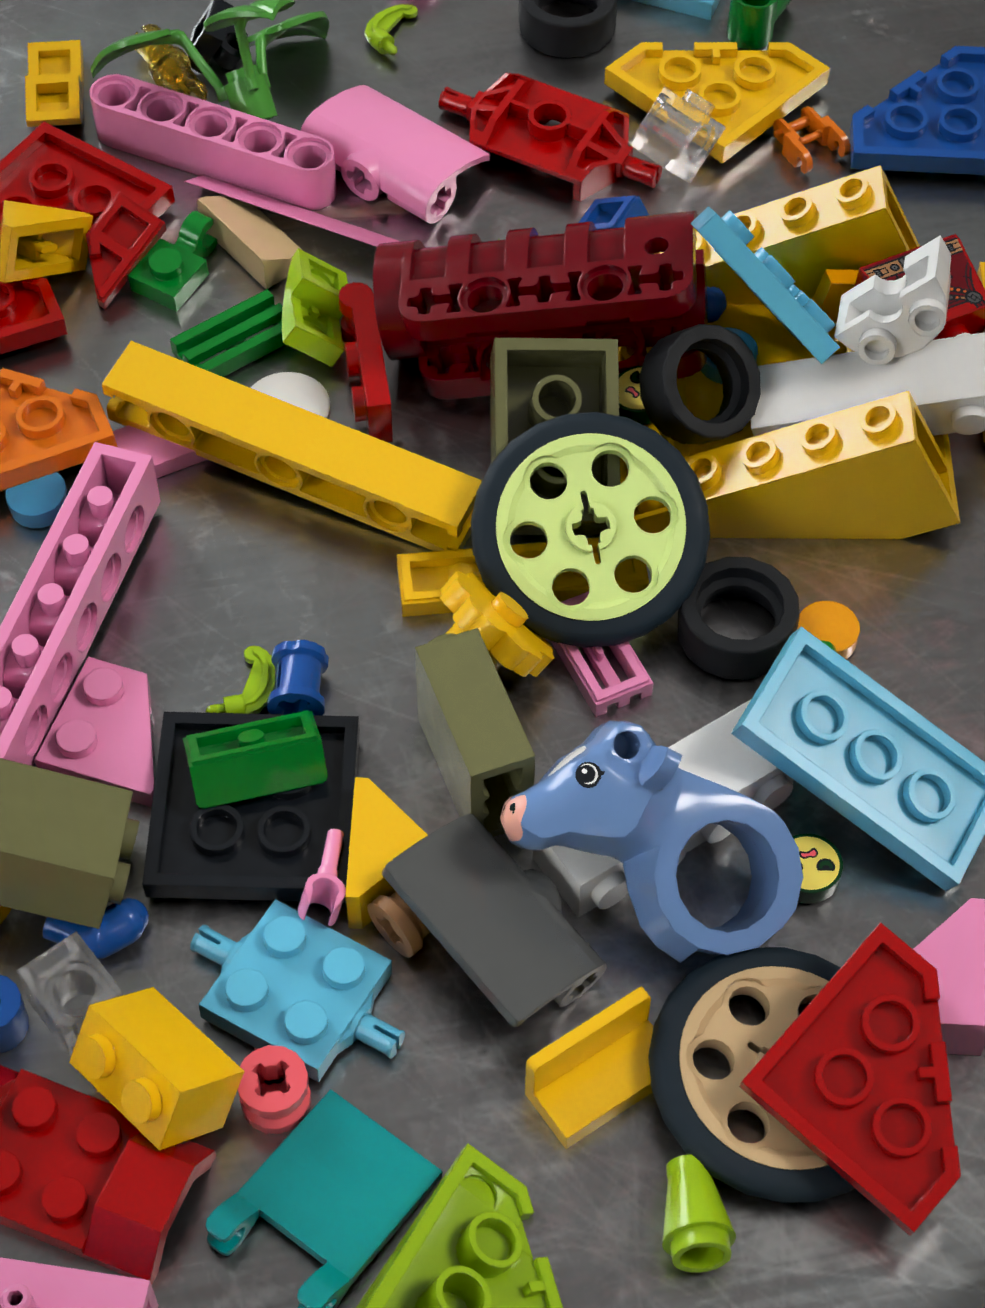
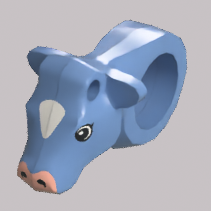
M608 721L599 725L581 745L558 759L538 783L519 794L509 797L504 804L500 816L501 823L509 841L519 848L537 851L552 846H564L586 853L609 856L622 862L627 890L640 927L656 947L680 963L695 951L712 955H729L759 948L784 927L796 910L803 881V872L798 846L785 822L775 811L752 798L678 768L682 754L662 745L656 746L650 735L641 725L629 721ZM710 823L721 825L738 838L748 855L752 875L748 897L737 915L723 925L714 928H707L690 915L680 898L676 878L679 857L683 848L693 834Z

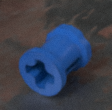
M308 640L283 641L276 645L271 657V661L277 671L275 690L271 691L267 699L268 712L270 714L287 715L309 710L312 711L313 715H323L325 713V698L320 694L321 674L325 673L329 663V657L325 652V648Z

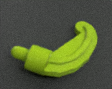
M400 4L388 7L377 13L366 25L365 37L368 43L380 54L388 53L392 56L397 54L398 50L394 45L395 40L389 32L403 17L409 19L417 17V7L409 4Z
M249 646L244 650L245 661L253 664L243 693L223 697V703L209 705L206 708V713L259 714L267 706L268 696L275 689V666L271 661L272 656L267 650L260 646Z

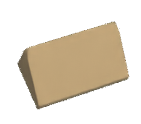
M205 196L197 200L198 212L214 220L213 226L207 233L217 238L218 244L265 289L287 278L292 256L298 248H301L255 205L228 196Z

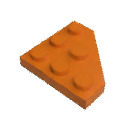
M5 368L0 370V491L84 463L94 442L118 447L115 435L97 394L76 388L72 394L47 388L44 379Z

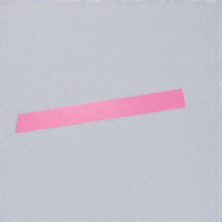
M207 175L185 181L376 247L381 243L400 242L399 240Z

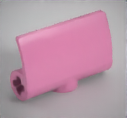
M359 85L344 90L325 101L310 113L300 130L322 137L330 142L334 149L335 170L341 172L346 185L358 197L366 201H374L385 192L391 202L429 224H434L441 220L451 207L456 194V176L474 165L490 161V154L366 85Z

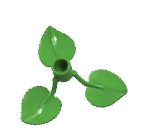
M258 0L250 5L228 8L207 18L203 22L207 32L234 25L243 67L225 74L228 81L227 85L222 84L187 35L179 29L156 30L122 38L103 49L95 58L90 70L94 78L106 64L128 52L151 45L177 44L184 48L214 88L219 103L228 100L231 109L269 120L277 117L278 114L269 89L271 84L267 75L266 46L276 39L305 35L326 39L329 30V20L327 14L323 11L305 13L267 27L247 37L245 28L248 21L257 18H267L273 21L278 12L292 7L295 4V0ZM256 45L257 66L256 64L253 65L249 48Z

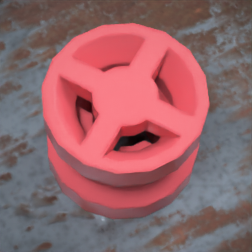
M273 1045L255 1049L243 1059L240 1067L245 1072L238 1087V1094L244 1118L253 1128L265 1134H282L295 1129L307 1116L311 1106L312 1096L304 1061L296 1052L284 1046ZM284 1078L280 1084L268 1085L264 1082L265 1080L270 1081Z

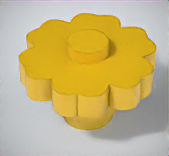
M456 571L440 589V599L454 613L452 618L455 621L445 634H459L478 628L497 671L503 665L522 677H526L528 674L537 677L554 659L552 646L542 636L532 632L524 625V622L528 619L526 611L513 598L503 592H500L495 597L485 586L483 580L476 574L469 572L465 575L460 571Z

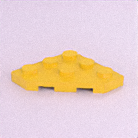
M641 42L605 68L604 84L723 164L772 127L776 119L784 118L828 84L830 67L790 42H769L768 50H738L737 42H694L693 50H663V42Z

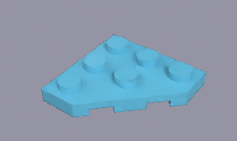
M708 206L690 223L711 244L718 255L746 283V286L782 325L821 364L840 348L827 334L836 324L812 299L794 284L796 281L771 254L769 255L762 247L753 253L746 246L755 236L730 210L720 218Z

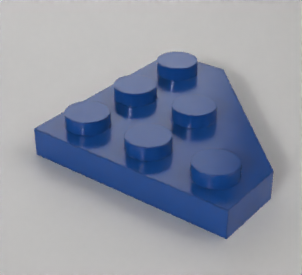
M953 47L941 55L940 63L926 73L920 70L890 89L889 97L874 108L866 105L854 113L850 126L851 169H870L881 165L883 170L985 175V47Z

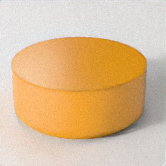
M818 601L809 604L800 612L797 629L802 626L819 640L831 642L838 654L845 659H848L853 654L860 633V625L856 615L848 607L834 601Z

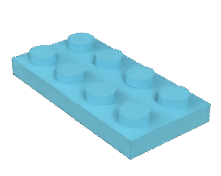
M801 626L789 636L731 734L944 891L959 885L985 835V762Z

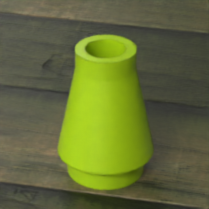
M692 1154L678 1156L666 1165L668 1182L662 1246L664 1251L671 1255L673 1265L679 1270L692 1273L715 1270L725 1265L731 1259V1246L736 1241V1233L713 1178L703 1164Z

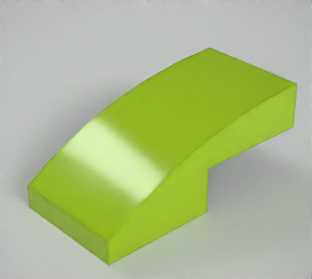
M299 248L292 256L285 286L282 309L283 343L333 367L345 350L339 321L343 315L339 309V291L348 284L347 275L342 270Z

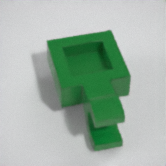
M193 211L184 220L175 244L160 238L128 274L131 291L178 312L209 275L207 261L204 258L213 252L218 241L217 238L206 234V232L213 226L214 220L202 213Z

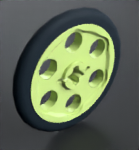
M600 412L565 414L538 423L510 441L490 464L476 492L471 518L473 555L483 583L495 597L500 592H503L513 598L526 611L528 619L524 622V625L532 632L552 642L583 648L615 646L642 637L670 619L681 607L682 603L692 594L705 567L710 540L706 499L697 475L680 451L655 430L626 417ZM606 454H613L622 458L628 469V476L625 481L613 487L598 483L593 477L591 470L597 458ZM550 466L557 468L565 476L567 486L560 496L554 499H544L533 492L530 486V479L534 472L541 467ZM582 494L586 496L589 514L593 515L594 521L596 523L606 522L608 529L600 532L597 545L600 564L595 563L592 545L588 544L586 536H575L572 530L581 526L584 512L581 499ZM647 500H656L665 505L670 514L669 525L658 533L643 531L637 526L634 519V511L640 503ZM524 525H533L540 528L547 539L545 550L535 558L518 556L510 545V538L517 528ZM626 559H637L645 563L651 574V581L647 588L635 593L627 592L620 588L614 574L619 563ZM568 571L583 575L589 585L587 598L580 604L573 606L565 605L558 601L552 590L556 577Z

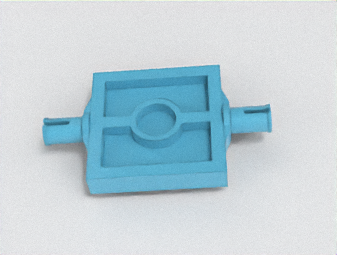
M276 899L252 932L241 938L238 942L214 931L208 925H202L199 928V934L195 933L191 941L190 950L192 952H197L222 966L220 976L199 1003L201 1018L257 1049L273 1045L284 1046L296 1052L304 1061L308 1077L317 1082L321 1080L336 1056L351 1046L357 1039L387 1055L390 1059L397 1054V1049H400L404 1041L405 1031L399 1030L372 1015L374 1000L392 975V960L307 915L305 920H302L297 910Z

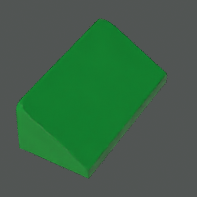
M309 710L196 733L183 738L195 799L199 808L205 809L321 784L327 781L328 778L322 740L313 713Z

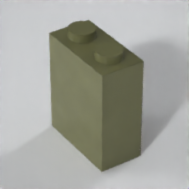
M478 628L459 634H443L435 637L427 644L415 647L418 720L459 817L474 814L491 835L496 837L506 833L500 816L508 798L534 785L535 754Z
M0 758V906L100 929L107 903L121 904L131 864L118 861L119 858L130 860L140 821L128 818L133 791Z

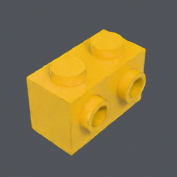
M154 987L89 1005L69 1061L159 1151L223 1128L245 1072Z

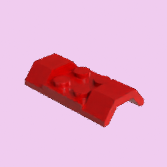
M0 1065V1224L127 1277L150 1280L152 1285L159 1271L167 1233L193 1181L211 1168L216 1158L215 1150L187 1140L159 1151L112 1104L22 1068L17 1072Z

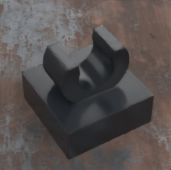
M212 0L194 26L190 41L207 64L213 58L221 67L233 70L241 59L234 25L207 32L203 22L207 18L234 6L224 0ZM186 52L182 64L202 73Z

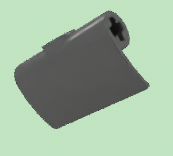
M474 814L464 815L421 839L387 863L382 871L386 881L513 1027L522 1024L553 999L560 1007L569 1005L589 990L607 969V964L561 914L560 894L551 878L535 869L523 871Z

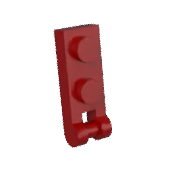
M349 283L339 291V309L344 315L341 319V332L343 341H345L348 377L359 376L361 385L351 387L355 422L366 421L368 435L387 443L393 442L391 400L375 313L373 291L364 283Z

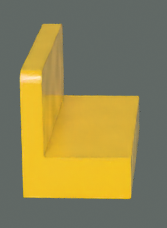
M642 986L532 1055L526 1061L525 1095L565 1149H568L653 1093L648 1058L653 1025L648 1020L651 997Z

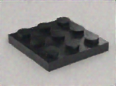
M164 712L142 882L145 897L300 901L307 879L313 874H317L318 868L321 866L326 837L330 829H339L344 833L337 868V878L343 882L346 888L355 777H357L359 716L313 715L322 740L328 774L327 781L324 783L204 809L199 808L196 803L183 738L187 735L273 718L283 714Z

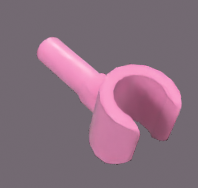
M339 829L328 830L321 866L318 868L317 874H313L306 881L298 906V915L302 920H305L309 904L313 903L324 905L329 909L331 914L328 926L334 925L338 918L346 894L345 885L337 878V868L344 839V833Z

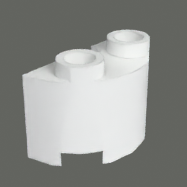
M941 235L905 256L903 268L905 275L902 278L887 281L875 274L841 295L834 337L852 351L858 352L860 358L866 363L883 365L890 362L893 357H902L919 351L944 329L951 284V253Z

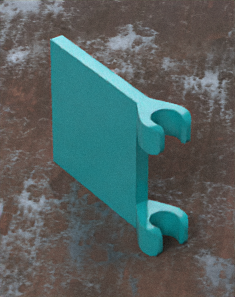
M330 1089L241 1189L222 1202L209 1215L205 1225L208 1231L207 1242L220 1254L225 1256L231 1255L241 1245L259 1216H261L323 1264L299 1288L297 1294L298 1308H337L353 1282L440 1181L443 1171Z

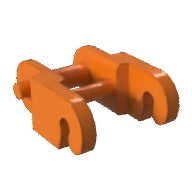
M806 106L801 110V118L789 123L779 118L773 123V135L783 146L782 155L794 168L800 166L803 174L812 171L813 160L809 151L804 146L805 144L816 140L821 146H827L831 151L838 149L840 157L850 153V142L843 130L828 115L821 118L810 106ZM805 128L810 133L800 137L797 131Z

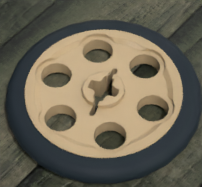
M759 947L729 955L716 956L688 973L668 995L653 1026L648 1056L651 1086L665 1125L687 1155L692 1154L696 1157L711 1176L747 1195L781 1203L818 1202L850 1192L855 1188L739 1087L746 1075L798 1017V1007L802 1004L810 1003L841 968L817 955L785 947ZM737 995H748L755 998L763 1006L765 1021L753 1026L742 1024L731 1014L729 1000ZM708 1047L719 1050L729 1061V1075L717 1080L704 1077L694 1066V1052ZM738 1109L755 1113L764 1125V1138L756 1143H745L738 1140L728 1127V1115Z

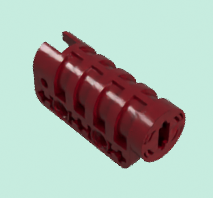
M686 211L626 218L624 227L597 230L592 221L567 224L563 234L539 236L535 228L514 229L508 231L505 240L482 242L477 234L457 235L450 237L447 246L425 248L420 240L381 243L378 245L374 256L373 294L377 325L384 350L392 361L419 358V370L426 390L433 397L447 400L490 396V355L495 338L618 339V347L626 346L636 350L628 359L618 361L619 374L628 368L638 365L643 366L647 354L646 347H653L659 339L698 324H708L704 250H696V233L698 231L690 224L698 217L697 212ZM694 349L685 352L681 356L677 368V379L689 377L699 372L706 364L708 356ZM474 363H477L478 371L476 372L474 371L473 367ZM446 367H450L448 373H445Z

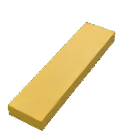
M599 537L587 538L588 544L592 545L595 563L600 564L597 553ZM547 542L511 545V547L518 556L535 558L545 550ZM473 548L397 554L402 617L453 613L441 601L440 589L456 571H460L465 575L472 572L482 579L473 555ZM626 559L619 563L615 569V580L624 591L631 593L640 592L650 584L646 564L640 560ZM568 571L556 577L552 590L558 601L562 602L588 592L589 585L583 575Z

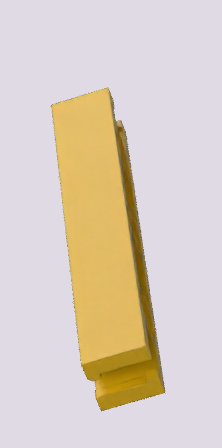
M134 341L129 342L101 384L103 394L111 397L106 408L108 419L121 425H129L192 449L200 457L432 551L463 549L471 535V518L476 492L482 482L478 478Z

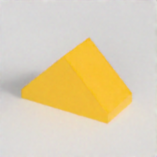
M4 200L0 229V281L9 283L86 270L88 256L86 233L92 227L93 216L85 212Z
M355 777L345 895L348 927L351 929H363L372 921L367 909L369 903L379 895L390 896L395 892L382 875V871L387 863L428 836L369 778Z

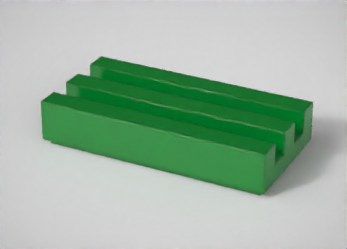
M266 289L171 338L172 353L179 360L225 377L286 345L283 343L282 338L283 306L280 303L275 305L274 296ZM271 325H274L273 327H271V328L265 330L264 332H262V333H260V334H258V335H256V336H254V337H252V338L246 340V338H248V337H250V336H252V335H254V334L260 332L261 330H263V329H265V328H267V327H269V326H271ZM226 349L225 352H223V353H221V354L215 356L214 358H212V359H210V360H208V361H206V362L200 364V362H202V361L208 359L209 357H211V356H213V355H215V354H217V353H219V352H221V351H223V350Z

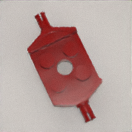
M505 73L485 92L479 91L475 97L452 90L449 87H445L440 95L439 109L465 117L470 122L469 142L482 150L573 183V199L581 202L615 183L618 177L621 179L626 177L648 185L651 188H655L662 174L661 165H655L633 156V147L628 145V113L515 73ZM550 120H555L561 123L556 126L542 125L549 122Z

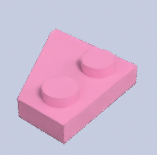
M88 657L34 759L36 767L133 791L132 802L152 807L155 786L153 756L155 755L150 716L152 713L151 696L147 673Z

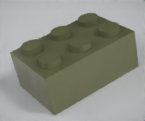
M494 339L490 355L491 463L510 441L538 423L565 414L600 412L619 416L618 339ZM606 454L597 458L591 469L593 477L597 482L609 487L620 485V457ZM550 466L541 467L536 470L530 479V486L533 492L544 499H554L560 496L567 486L563 473L557 468ZM582 494L581 499L584 512L581 526L572 529L574 535H600V532L608 529L606 522L596 523L594 521L593 515L589 514L586 496ZM524 525L517 528L512 535L545 534L536 526Z

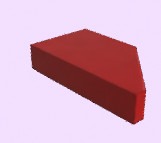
M121 192L117 193L86 233L98 305L105 310L128 281V274L166 231V223Z

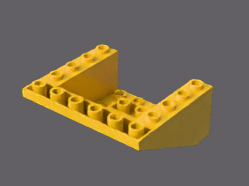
M881 165L734 214L755 236L746 246L753 253L762 247L769 255L771 254L796 281L794 282L796 287L802 290L810 299L813 298L826 269L859 270L860 267L920 247ZM697 232L696 250H704L707 287L719 288L725 294L727 300L724 313L718 320L708 323V325L736 328L748 333L755 340L758 347L757 366L814 358L746 286V283L727 265L711 244ZM836 326L827 333L840 347L832 355L855 352L834 337ZM626 346L618 347V361L628 359L636 350ZM646 347L647 353L651 350L652 347ZM701 370L692 376L677 379V389L683 404L695 417L701 420H710L719 413L723 400V384L711 381ZM909 391L754 436L752 433L750 420L741 431L725 439L705 444H681L664 436L653 423L644 425L655 430L678 449L697 475L708 505L710 538L904 539L960 523L948 434L932 435ZM620 458L621 484L628 476L627 465L622 458ZM647 500L636 507L634 519L637 526L643 531L658 533L669 525L670 514L667 507L661 502Z

